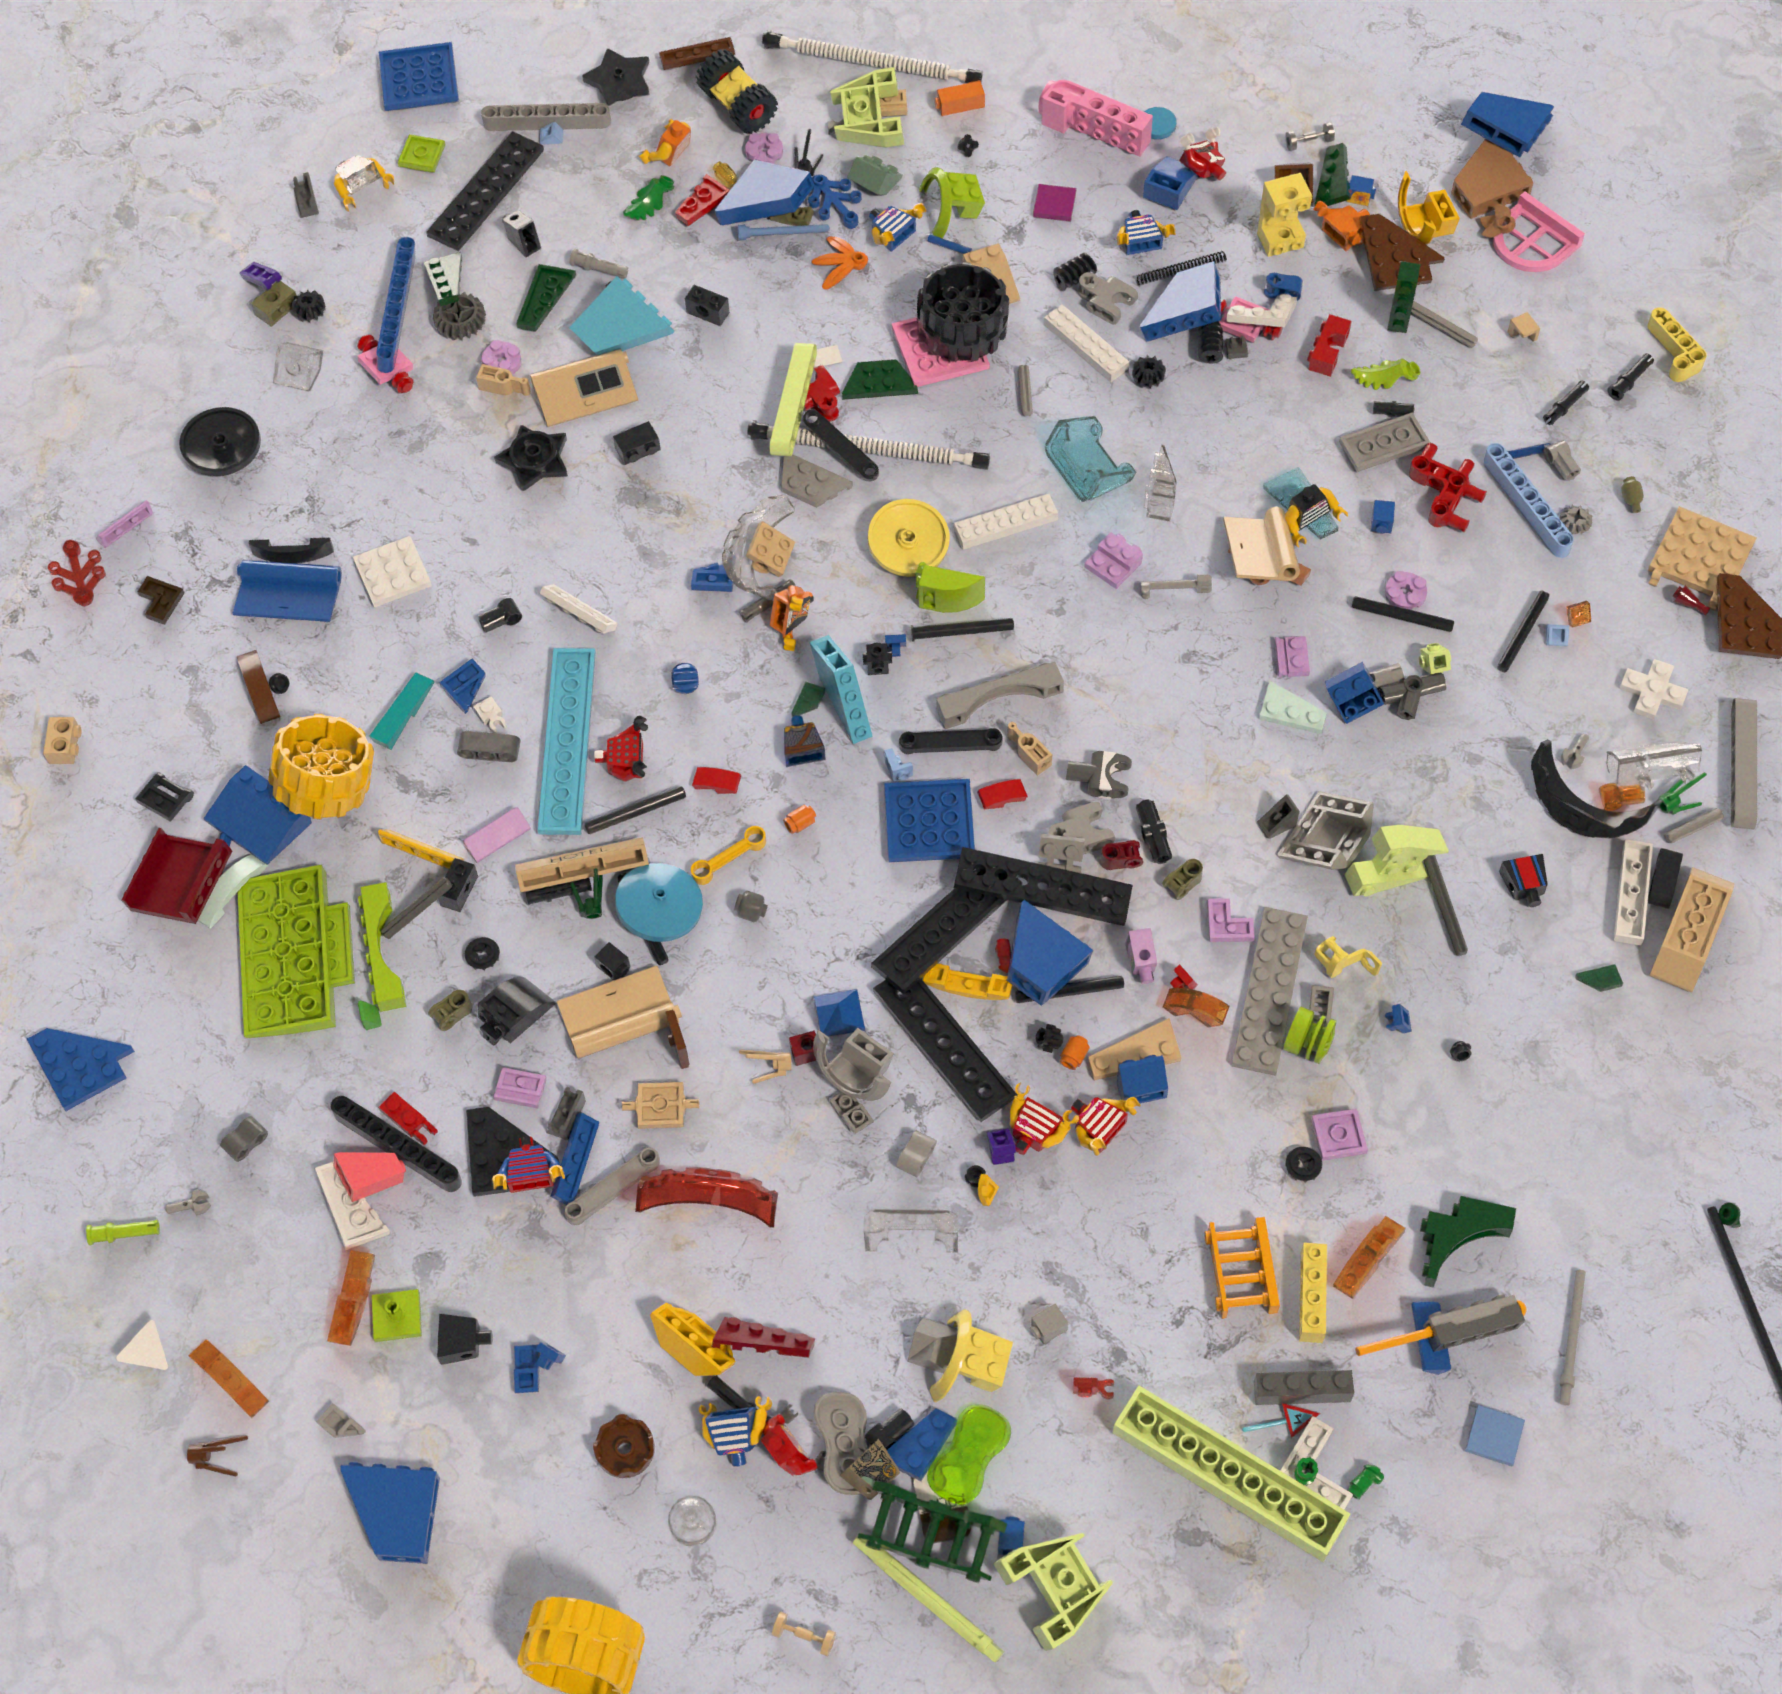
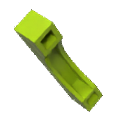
M384 882L360 887L361 895L358 896L360 909L363 908L364 914L360 916L363 928L366 927L367 933L363 934L365 946H369V953H366L368 966L372 967V972H369V980L375 991L371 992L373 1004L378 1005L380 1012L407 1007L402 981L385 964L381 955V929L385 926L388 917L393 911L388 885Z

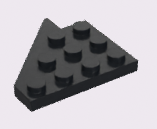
M490 1107L467 1109L473 1196L510 1192L508 1184L506 1190L503 1189V1186H497L496 1190H494L492 1178L497 1175L505 1158L509 1157L510 1150L520 1148L519 1139L528 1135ZM533 1139L534 1146L541 1145ZM542 1146L544 1151H549L544 1146ZM550 1152L559 1162V1158L555 1154Z

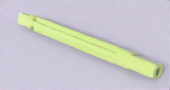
M857 1537L855 1538L853 1544L872 1559L874 1564L979 1652L989 1657L994 1663L1000 1659L1004 1651L989 1636L886 1550L880 1548L878 1551L865 1546V1541Z

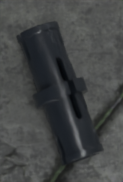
M1374 401L1373 414L1391 415V417H1395V415L1404 416L1410 413L1414 414V404L1397 403L1396 401Z

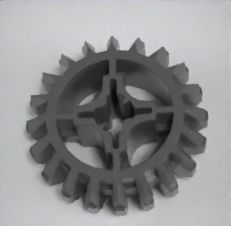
M465 291L460 294L458 302L440 306L439 302H437V307L433 311V320L437 330H439L441 335L445 334L447 339L452 336L454 341L457 337L463 340L466 336L470 338L471 334L477 335V330H482V325L485 324L486 312L484 305L478 297H474L472 293L467 295Z

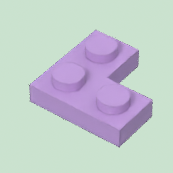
M1208 899L1210 942L1254 941L1253 918H1231L1230 899Z

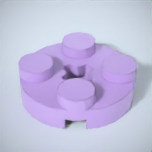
M776 133L751 134L745 145L746 157L751 161L755 159L775 164L774 161L778 158L780 160L783 156V145L779 136Z
M494 340L484 350L482 363L507 369L514 374L519 370L522 363L520 350L512 343ZM501 357H504L506 359L501 360V362H498V359Z
M1397 571L1386 584L1385 596L1389 599L1391 605L1410 610L1417 606L1419 608L1426 600V580L1410 572ZM1402 589H1408L1411 592L1404 594Z

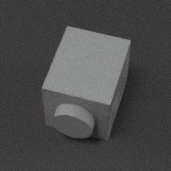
M1055 1303L1032 1317L1030 1330L1036 1339L1040 1338L1042 1343L1045 1344L1067 1331L1068 1321Z

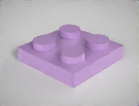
M1357 1108L1312 1116L1311 1120L1322 1161L1367 1154L1368 1149Z

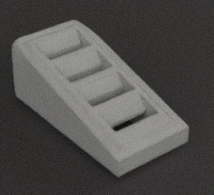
M1312 985L1309 1010L1326 1012V1024L1324 1027H1327L1331 1019L1334 987ZM1315 994L1328 996V1000L1315 998ZM1314 1003H1321V1004H1328V1005H1327V1008L1315 1007V1006H1314ZM1314 1015V1020L1321 1018L1319 1015Z

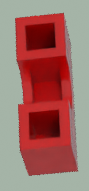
M1329 314L1327 321L1322 322L1320 327L1321 335L1316 336L1313 344L1315 349L1310 350L1307 361L1310 362V371L1329 377L1332 376L1338 361L1339 350L1330 346L1335 345L1344 348L1350 334L1351 320Z

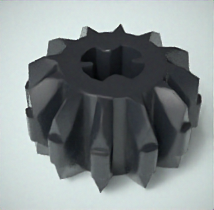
M307 289L305 293L300 291L299 296H294V301L292 302L294 315L302 322L307 320L310 323L312 319L318 321V316H323L326 310L324 299L316 290L310 292Z
M1147 355L1145 359L1139 357L1138 361L1134 362L1132 376L1136 384L1141 383L1142 388L1146 385L1151 389L1152 385L1158 387L1160 382H1163L1166 368L1162 360H1157L1156 356L1149 358Z

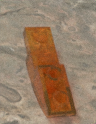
M1385 1216L1378 1226H1374L1360 1243L1335 1280L1333 1287L1353 1299L1378 1269L1382 1259L1402 1237L1406 1228Z
M350 1251L341 1294L337 1296L327 1342L351 1346L372 1283L370 1276L375 1259L374 1254Z

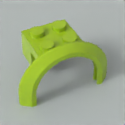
M939 167L929 170L919 187V192H922L923 189L924 192H927L932 181L936 179L940 188L941 206L937 223L932 231L934 236L944 237L950 223L952 206L957 207L960 218H978L985 201L976 174L945 172Z

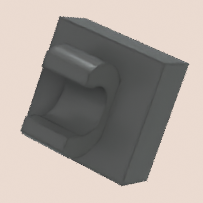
M1244 336L1239 338L1230 337L1225 340L1228 359L1248 357V348Z

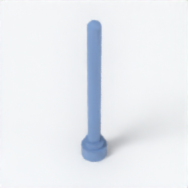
M827 224L750 228V226L738 225V237L740 241L746 240L750 236L828 232L830 227Z

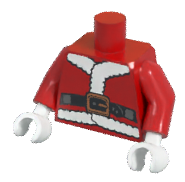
M1218 127L1208 129L1205 133L1208 139L1206 141L1194 143L1195 140L1192 133L1180 139V144L1185 147V150L1179 161L1201 178L1214 176L1220 181L1226 175V171L1222 168L1225 158L1219 153L1218 142L1215 140L1220 135V129Z

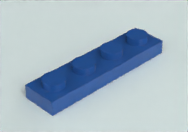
M578 1113L560 1165L563 1168L565 1179L561 1176L556 1177L550 1197L566 1205L576 1198L600 1123L584 1113Z

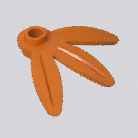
M833 236L827 237L826 240L841 253L824 254L812 260L814 265L841 264L824 281L822 288L826 290L838 284L853 269L862 270L868 263V257L865 253L855 252L854 248L847 241Z

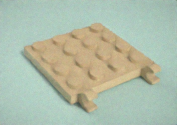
M1679 506L1649 566L1648 571L1653 573L1648 584L1657 586L1661 576L1686 585L1712 596L1707 607L1715 611L1717 608V576L1719 573L1739 575L1757 537Z

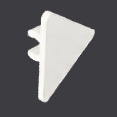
M149 1320L116 1356L117 1361L162 1370L168 1368L154 1320Z

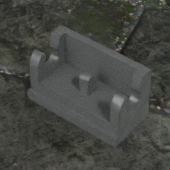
M309 172L303 173L304 181L298 182L296 176L293 178L295 186L293 189L300 218L319 214Z
M569 1087L565 1088L556 1113L547 1127V1134L569 1140L578 1113H581L586 1102L583 1091L577 1089L576 1093H572Z

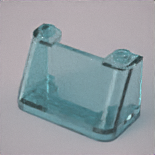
M1095 416L1058 420L1045 444L1046 455L1076 497L1082 502L1091 501L1131 482L1137 473L1132 465L1127 462L1121 463L1117 467L1099 443L1103 428Z

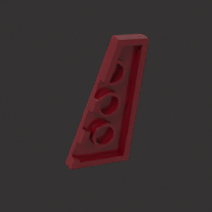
M724 1317L713 1338L712 1348H720L721 1345H731L732 1350L742 1351V1347L755 1348L758 1353L777 1350L778 1355L809 1358L814 1348L815 1338L802 1333L787 1332L781 1328L766 1327L760 1323L741 1321L735 1317Z

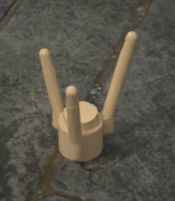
M739 1050L740 1054H746V1058L772 1060L773 1069H778L776 1072L753 1079V1084L777 1076H786V1071L791 1070L790 1052L774 1053Z

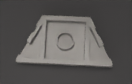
M793 454L792 456H784L782 492L817 508L827 500L837 497L838 492L846 488L849 490L853 487V481Z

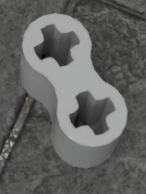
M916 1130L901 1153L896 1167L918 1177L928 1158L933 1153L937 1140Z

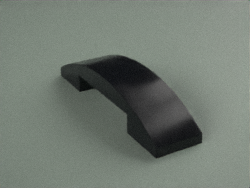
M330 537L310 538L309 545L271 546L269 539L249 540L252 554L269 562L305 563L321 559L334 552Z

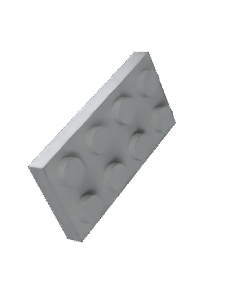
M1413 413L1342 436L1339 440L1356 472L1423 450L1428 443H1431Z

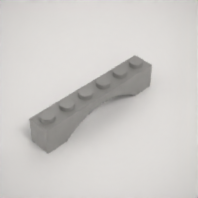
M1056 662L1043 663L1039 667L1024 669L1010 676L1004 675L997 680L985 681L980 685L971 688L966 687L952 694H943L936 698L937 711L944 728L948 729L964 724L979 707L999 697L1023 694L1044 699L1061 694L1064 691V680Z

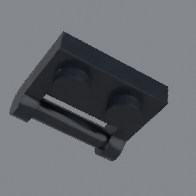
M158 772L135 799L138 804L171 822L182 807L192 800L194 791L189 788H182ZM163 786L179 795V797L175 798L157 787Z

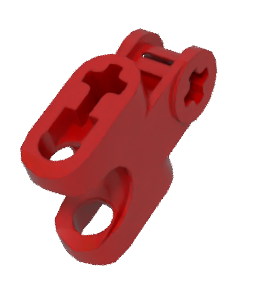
M819 365L814 368L816 380L809 385L804 411L806 412L814 408L831 422L839 416L838 401L835 396L840 394V390L823 365Z

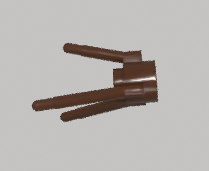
M248 1436L190 1444L187 1449V1461L189 1464H195L196 1469H206L236 1477L238 1473L235 1471L205 1464V1462L210 1460L211 1452L224 1451L226 1449L225 1446L220 1445L248 1440Z

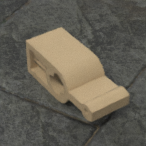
M482 364L476 377L478 388L482 391L500 395L518 392L524 396H529L531 392L527 378L513 377L512 373L507 369Z
M1010 722L1007 731L1008 738L1018 745V756L1038 776L1052 766L1053 755L1033 734H1023L1017 728L1016 723Z

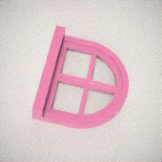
M1523 192L1519 197L1518 204L1511 209V217L1516 220L1522 215L1537 225L1539 229L1528 238L1516 229H1513L1510 233L1523 241V243L1512 252L1506 247L1502 233L1493 237L1496 253L1508 265L1522 271L1542 272L1557 267L1580 248L1585 233L1527 192ZM1545 233H1548L1565 245L1553 256L1534 243ZM1531 247L1547 259L1531 261L1518 256Z

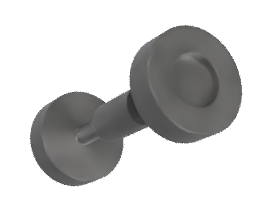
M1331 122L1324 123L1323 132L1306 133L1302 137L1297 138L1294 131L1286 132L1285 139L1288 150H1296L1297 141L1303 140L1306 142L1323 135L1326 142L1334 141L1335 132Z

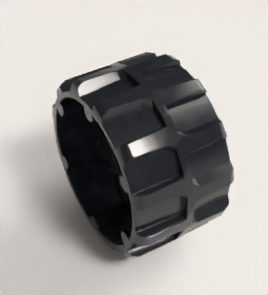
M970 262L955 265L946 264L941 266V269L935 273L928 274L924 278L923 288L919 289L917 294V334L920 341L927 344L932 354L940 355L951 362L968 360L974 362L989 353L993 354L998 349L999 341L1004 340L1007 334L1009 297L1006 295L1005 283L1002 279H998L987 267L975 266Z

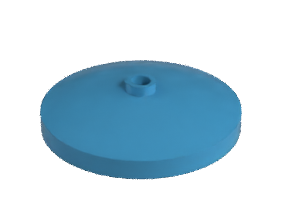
M650 863L649 865L636 867L628 872L620 881L615 896V910L624 927L642 939L655 942L672 941L688 934L698 923L703 906L702 893L696 881L684 870L664 863Z

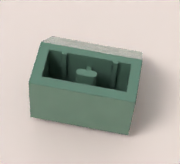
M864 155V157L855 158L847 178L877 195H887L900 181L903 174L897 172L898 168L888 164L886 166L882 164L883 160L878 157L872 156L871 158Z

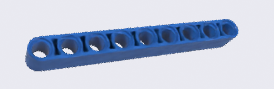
M410 237L400 238L396 248L376 351L377 369L383 373H389L394 370L415 263V241Z

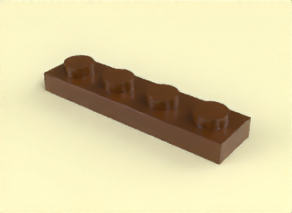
M731 37L661 51L659 56L663 70L705 62L707 56L711 57L713 52L717 54L718 50L723 51L726 49L735 55V49Z

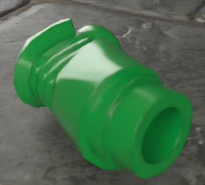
M1371 1464L1363 1466V1471L1350 1482L1349 1489L1347 1490L1353 1494L1352 1497L1360 1500L1372 1483L1380 1484L1383 1481L1384 1474L1380 1472L1381 1469Z

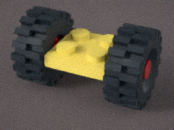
M726 49L723 51L718 50L717 54L713 52L711 57L707 56L705 58L706 61L700 64L701 69L698 68L697 85L711 99L719 100L729 110L730 118L744 133L753 134V131L756 133L760 128H765L764 125L771 122L770 119L774 118V112L778 109L776 107L778 105L776 97L764 85L756 84L744 72L743 64L730 51Z

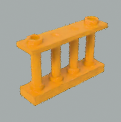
M1265 1217L1255 1218L1254 1226H1251V1229L1216 1232L1214 1222H1209L1208 1231L1204 1232L1206 1245H1210L1218 1292V1297H1215L1216 1310L1221 1311L1222 1319L1227 1318L1228 1308L1263 1304L1264 1307L1267 1306L1268 1314L1278 1313L1280 1302ZM1247 1238L1256 1240L1257 1248H1254V1251L1219 1254L1218 1241ZM1250 1260L1260 1262L1261 1270H1258V1273L1223 1276L1221 1263ZM1255 1282L1264 1285L1265 1292H1262V1295L1226 1298L1225 1285Z

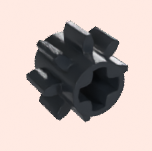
M1047 1024L1046 1028L1041 1027L1036 1033L1037 1047L1045 1052L1052 1053L1053 1049L1058 1050L1063 1044L1061 1029L1056 1028L1055 1025Z

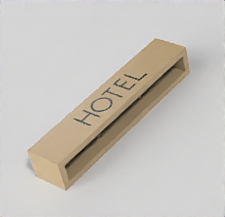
M641 837L516 864L515 867L520 892L594 877L595 868L598 869V875L649 865L644 840Z

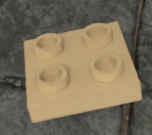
M762 521L756 528L746 557L753 561L752 567L757 572L763 574L771 572L780 577L785 571L795 541Z

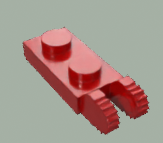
M395 1091L378 1107L385 1116L422 1145L428 1142L426 1137L419 1132L422 1127L432 1135L438 1132L421 1113Z

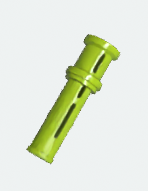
M158 1219L114 1225L111 1222H107L106 1225L92 1226L90 1224L86 1227V1237L89 1246L96 1242L108 1241V1243H113L116 1239L159 1235L160 1230L158 1229H160Z

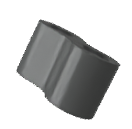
M249 1116L233 1132L227 1134L222 1139L220 1147L236 1162H239L253 1148L260 1145L266 1139L268 1131L255 1118Z

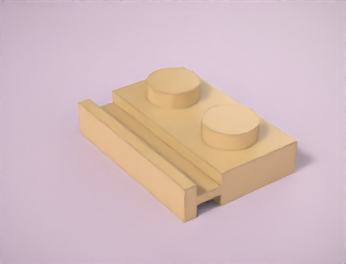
M906 89L898 90V96L880 98L882 116L907 115Z

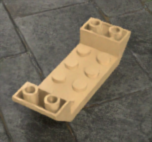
M1692 867L1649 976L1691 993L1693 992L1732 895L1735 883Z

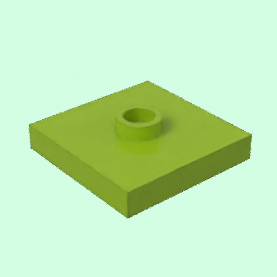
M409 134L399 157L398 166L434 173L445 148V140Z

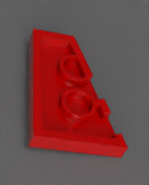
M706 174L701 185H697L694 188L692 196L687 197L676 210V218L690 226L717 207L730 190Z

